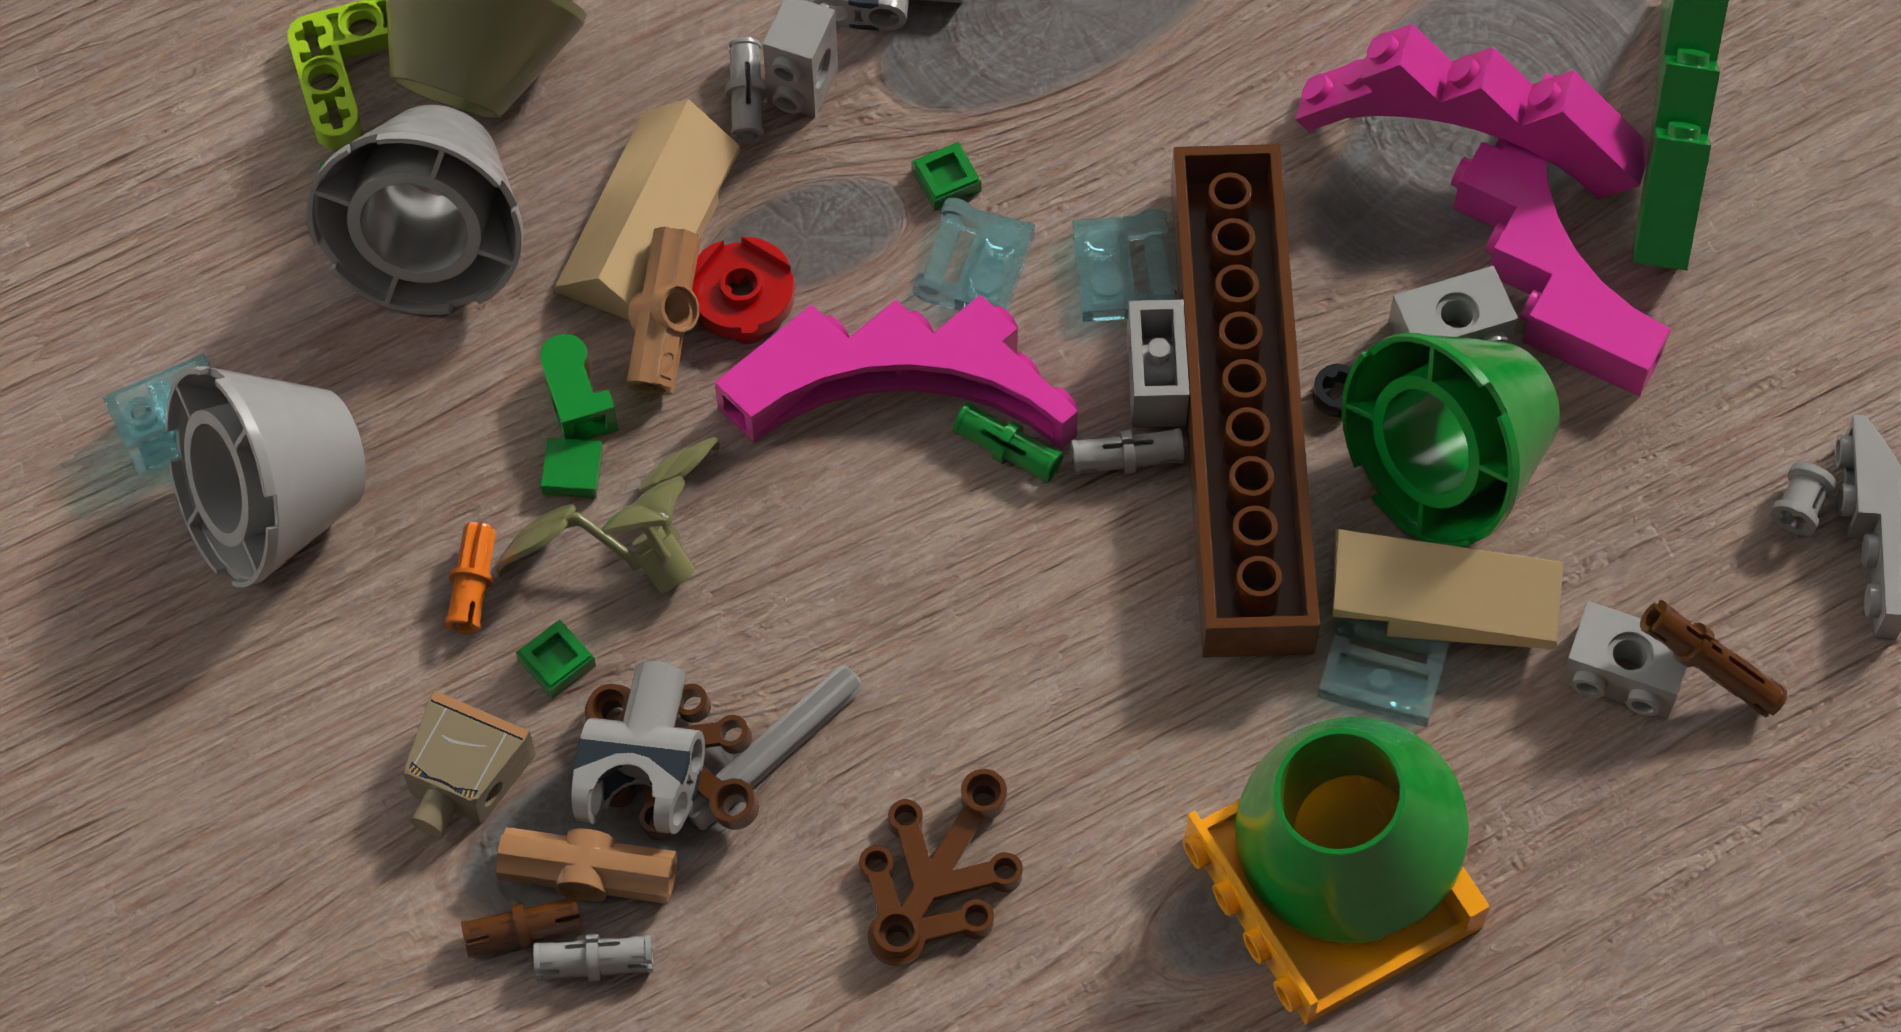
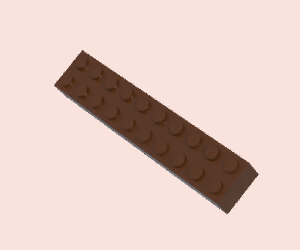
M1280 144L1174 147L1170 182L1178 300L1183 299L1189 379L1187 436L1202 658L1315 654L1320 619Z

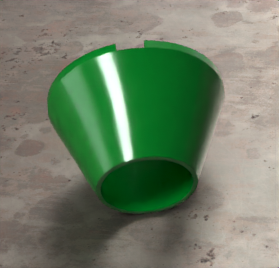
M1399 333L1388 336L1377 342L1369 350L1361 353L1355 360L1347 376L1342 398V423L1347 449L1354 468L1362 465L1370 482L1377 491V494L1371 497L1376 505L1391 521L1413 537L1424 542L1458 547L1469 546L1490 536L1505 522L1555 439L1560 421V409L1556 390L1542 365L1530 353L1517 345L1489 340L1422 333Z
M1344 717L1325 720L1304 727L1279 742L1264 756L1252 772L1242 792L1236 816L1235 835L1239 860L1244 874L1256 896L1275 917L1294 930L1312 938L1341 944H1359L1383 940L1384 936L1399 931L1414 922L1418 924L1442 903L1456 883L1462 870L1467 853L1469 823L1467 808L1460 785L1449 765L1430 744L1409 730L1393 723L1364 717ZM1342 776L1372 778L1388 786L1399 797L1395 814L1386 828L1372 840L1356 847L1345 849L1325 848L1309 842L1294 830L1296 817L1304 800L1321 784Z

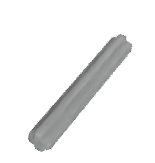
M846 665L836 668L715 776L722 781L731 778L741 779L753 788L861 692L860 678ZM697 792L687 819L699 830H704L717 819L710 809L709 801Z

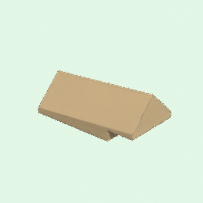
M689 99L644 110L555 285V293L629 320L628 306L636 293L643 291L654 229L664 226L686 229L698 234V239L700 240L719 204L718 191L740 152L739 144Z
M1335 529L1332 617L1386 621V637L1556 649L1563 562Z

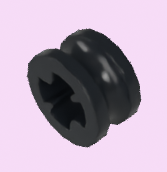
M1328 365L1321 369L1315 377L1312 394L1313 401L1316 407L1328 416H1342L1343 394L1339 400H1334L1329 397V388H1333L1336 382L1345 384L1351 369L1348 365Z

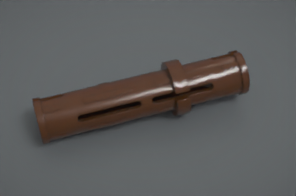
M1659 600L1658 604L1652 603L1642 615L1640 620L1641 631L1668 647L1673 652L1676 661L1687 668H1698L1717 684L1746 702L1765 718L1769 717V714L1773 716L1785 704L1787 698L1786 688L1767 677L1755 666L1714 638L1713 630L1700 622L1693 623L1663 600Z

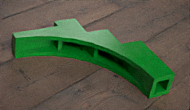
M1661 0V43L1658 78L1646 168L1632 244L1634 263L1685 271L1688 269L1711 150L1708 133L1720 76L1717 59L1729 0Z

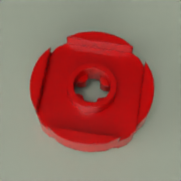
M741 237V242H732L724 245V240L705 248L698 255L692 291L699 303L698 321L711 332L726 338H736L744 344L758 342L765 333L777 328L789 315L795 296L794 277L785 254L773 244L755 237ZM746 280L752 282V292L744 296L734 295L732 288L729 286L732 282L739 285L743 284Z

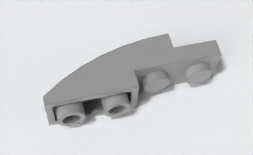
M1853 415L1846 434L1838 435L1835 445V465L1837 468H1844V483H1841L1838 489L1837 512L1839 516L1846 517L1847 538H1863L1862 564L1863 567H1871V584L1866 586L1864 612L1866 617H1873L1874 638L1897 639L1901 632V466L1884 438L1865 415Z

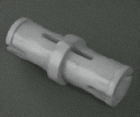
M739 37L731 40L728 46V52L730 53V80L725 85L726 99L731 102V138L736 143L746 145L758 143L763 139L762 101L767 97L766 83L761 79V42L751 37Z
M1177 428L1169 431L1133 435L1131 430L1119 431V436L1079 441L1071 440V458L1074 475L1122 469L1124 474L1135 473L1137 467L1173 463L1183 464L1184 446L1181 430Z
M598 934L586 935V940L561 943H534L533 947L536 981L565 977H588L589 982L601 981L603 975L654 972L651 935L599 939Z

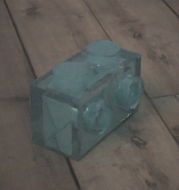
M204 353L103 397L112 422L138 474L150 469L164 468L169 465L168 460L178 457L176 430H165L168 397L175 379L183 371L201 366L211 367Z

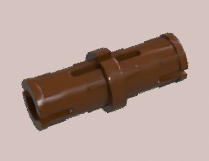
M573 895L569 896L570 898L524 908L523 903L514 904L510 912L470 921H461L468 957L519 944L521 950L533 947L532 941L576 931L577 933L582 932L583 928L576 896Z

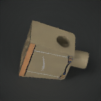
M433 690L404 770V776L410 793L422 799L411 818L412 824L431 836L441 837L453 814H457L475 823L485 821L532 762L536 753L530 731Z

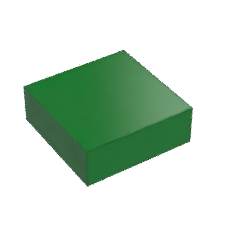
M959 142L911 161V171L934 211L982 191V182Z
M547 438L541 481L542 494L597 498L603 455L602 441Z
M560 619L516 651L519 663L552 699L596 666L595 657Z

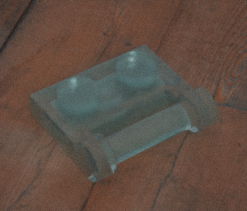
M958 198L946 199L939 215L942 221L925 271L917 275L912 289L913 294L922 301L961 311L976 297L982 295L994 307L999 305L1008 311L1035 235V224L975 209L966 201ZM961 230L976 235L958 285L946 282L944 277Z
M1148 209L1136 216L1073 220L1072 235L1083 322L1128 319L1129 301L1178 300L1177 291L1171 287L1164 236L1168 233L1169 226L1165 211ZM1144 240L1150 290L1147 293L1135 294L1128 241Z
M1339 617L1317 698L1427 728L1450 641L1386 637V623L1375 620ZM1352 638H1356L1428 659L1426 664L1352 645L1350 642Z

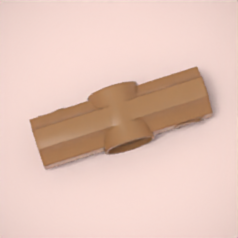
M666 226L654 229L643 291L636 293L628 306V317L631 326L635 330V337L626 383L629 384L630 389L641 393L661 396L674 394L684 332L691 330L699 317V303L692 291L700 240L698 239V234L686 229Z
M506 827L503 835H501L498 846L496 875L498 880L553 887L563 896L570 898L569 896L575 895L576 900L582 902H601L608 895L668 904L673 894L676 879L677 854L676 851L621 844L609 834L592 829H573L565 836Z

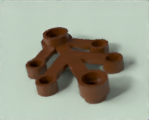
M606 684L598 687L588 698L585 707V720L587 721L589 718L606 719L609 711L614 708H622L623 712L612 720L623 721L631 689L618 684ZM697 684L684 685L678 713L686 722H700L710 713L711 701L701 686ZM692 697L701 698V702L696 708L691 710L684 709V704L688 699ZM737 715L725 716L715 723L679 727L700 730L704 735L705 748L721 746L729 754H739L745 751L752 741V732L746 721ZM733 728L742 729L740 737L736 740H724L729 730ZM705 767L702 768L697 792L709 801L710 809L719 824L731 830H739L749 826L756 819L759 812V801L751 786L744 780L737 778L722 781ZM643 784L644 806L639 813L640 825L646 834L653 839L667 838L671 834L659 833L654 826L649 825L650 819L654 815L655 798L652 797V787ZM636 785L624 788L623 791L611 799L609 805L613 807L628 805L636 795ZM734 803H746V808L741 813L734 816L728 815L729 808Z
M978 769L965 777L961 785V804L963 809L931 860L921 830L923 826L921 807L915 801L909 799L899 800L890 807L888 813L889 828L895 836L900 838L913 884V889L902 907L891 879L894 872L892 853L880 845L870 846L861 853L859 858L860 874L871 885L879 914L870 924L868 943L873 955L881 962L892 966L906 965L921 955L926 942L961 933L972 939H981L992 931L994 926L993 909L986 901L980 899L967 901L959 911L929 917L924 916L934 900L990 886L1001 892H1010L1020 885L1023 871L1022 863L1016 855L1008 852L996 854L989 862L953 870L982 822L995 818L1005 808L1007 787L1004 779L997 772L990 769ZM980 793H988L994 798V801L988 806H980L973 799ZM909 812L916 817V820L911 825L904 826L896 822L895 818L900 813ZM880 858L887 863V866L880 872H873L866 867V864L871 859ZM1007 865L1012 867L1016 873L1009 879H1002L995 874V870L1000 866ZM980 912L987 917V921L983 925L973 926L966 921V917L970 913ZM893 932H901L908 937L907 942L902 946H892L886 939Z

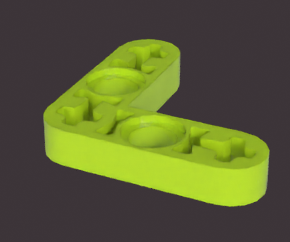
M360 0L310 13L297 18L290 24L287 31L290 50L315 136L325 148L339 150L358 139L362 133L358 109L343 60L388 48V31L384 20V15H387L386 0ZM361 19L372 20L376 23L375 29L367 35L357 36L348 31L354 22ZM316 35L322 55L312 58L306 38ZM330 73L339 78L337 83L328 90H317L310 86L312 80L320 74ZM337 105L343 127L333 129L327 108Z

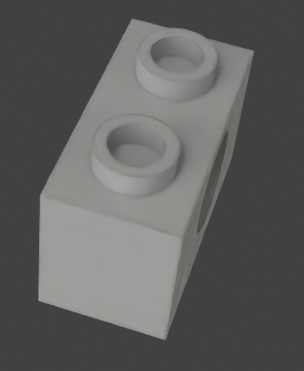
M783 0L763 42L768 103L774 104L780 110L787 113H802L816 118L838 71L836 14L834 9L806 0Z
M1494 265L1393 295L1388 319L1393 335L1399 333H1422L1511 344L1518 322L1517 314ZM1446 322H1457L1464 327L1454 328L1447 325Z
M1183 299L1129 301L1126 335L1132 428L1185 427L1189 404V379Z
M1587 601L1560 682L1571 685L1575 691L1584 696L1593 698L1603 696L1624 703L1630 710L1641 715H1660L1669 718L1687 667L1675 660L1673 652L1668 647L1641 631V618ZM1615 660H1630L1638 669H1623L1617 665Z

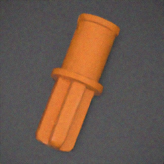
M468 522L463 527L456 568L449 571V579L453 582L444 625L446 628L454 630L456 623H459L457 629L459 633L474 634L480 631V620L486 588L493 585L494 579L489 574L496 533L491 528V525L487 523Z

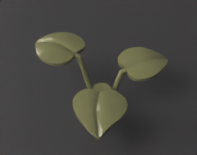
M712 437L703 440L691 447L677 451L661 461L639 484L638 490L642 495L636 502L617 512L602 528H599L582 514L575 512L577 509L574 504L559 507L540 516L522 529L505 550L496 571L502 577L508 564L544 547L564 529L578 526L625 559L633 571L642 567L659 593L673 589L685 581L696 569L678 542L681 537L672 524L674 505L685 486L683 477L693 470L710 450H719L720 443L718 439ZM642 529L644 532L632 543L637 550L635 553L610 536L614 533Z

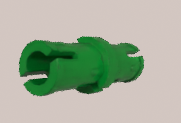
M969 402L960 410L953 424V433L961 435L992 452V459L1001 464L1009 461L1039 477L1045 483H1049L1053 479L1064 457L1063 452L1054 450L1023 433L1024 427L1014 421L1007 424Z

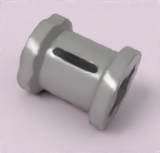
M1798 462L1790 467L1787 474L1789 480L1788 487L1782 499L1774 503L1770 517L1780 528L1796 535L1808 536L1814 534L1819 523L1817 515L1825 498H1829L1834 494L1837 488V481L1833 475L1820 466Z

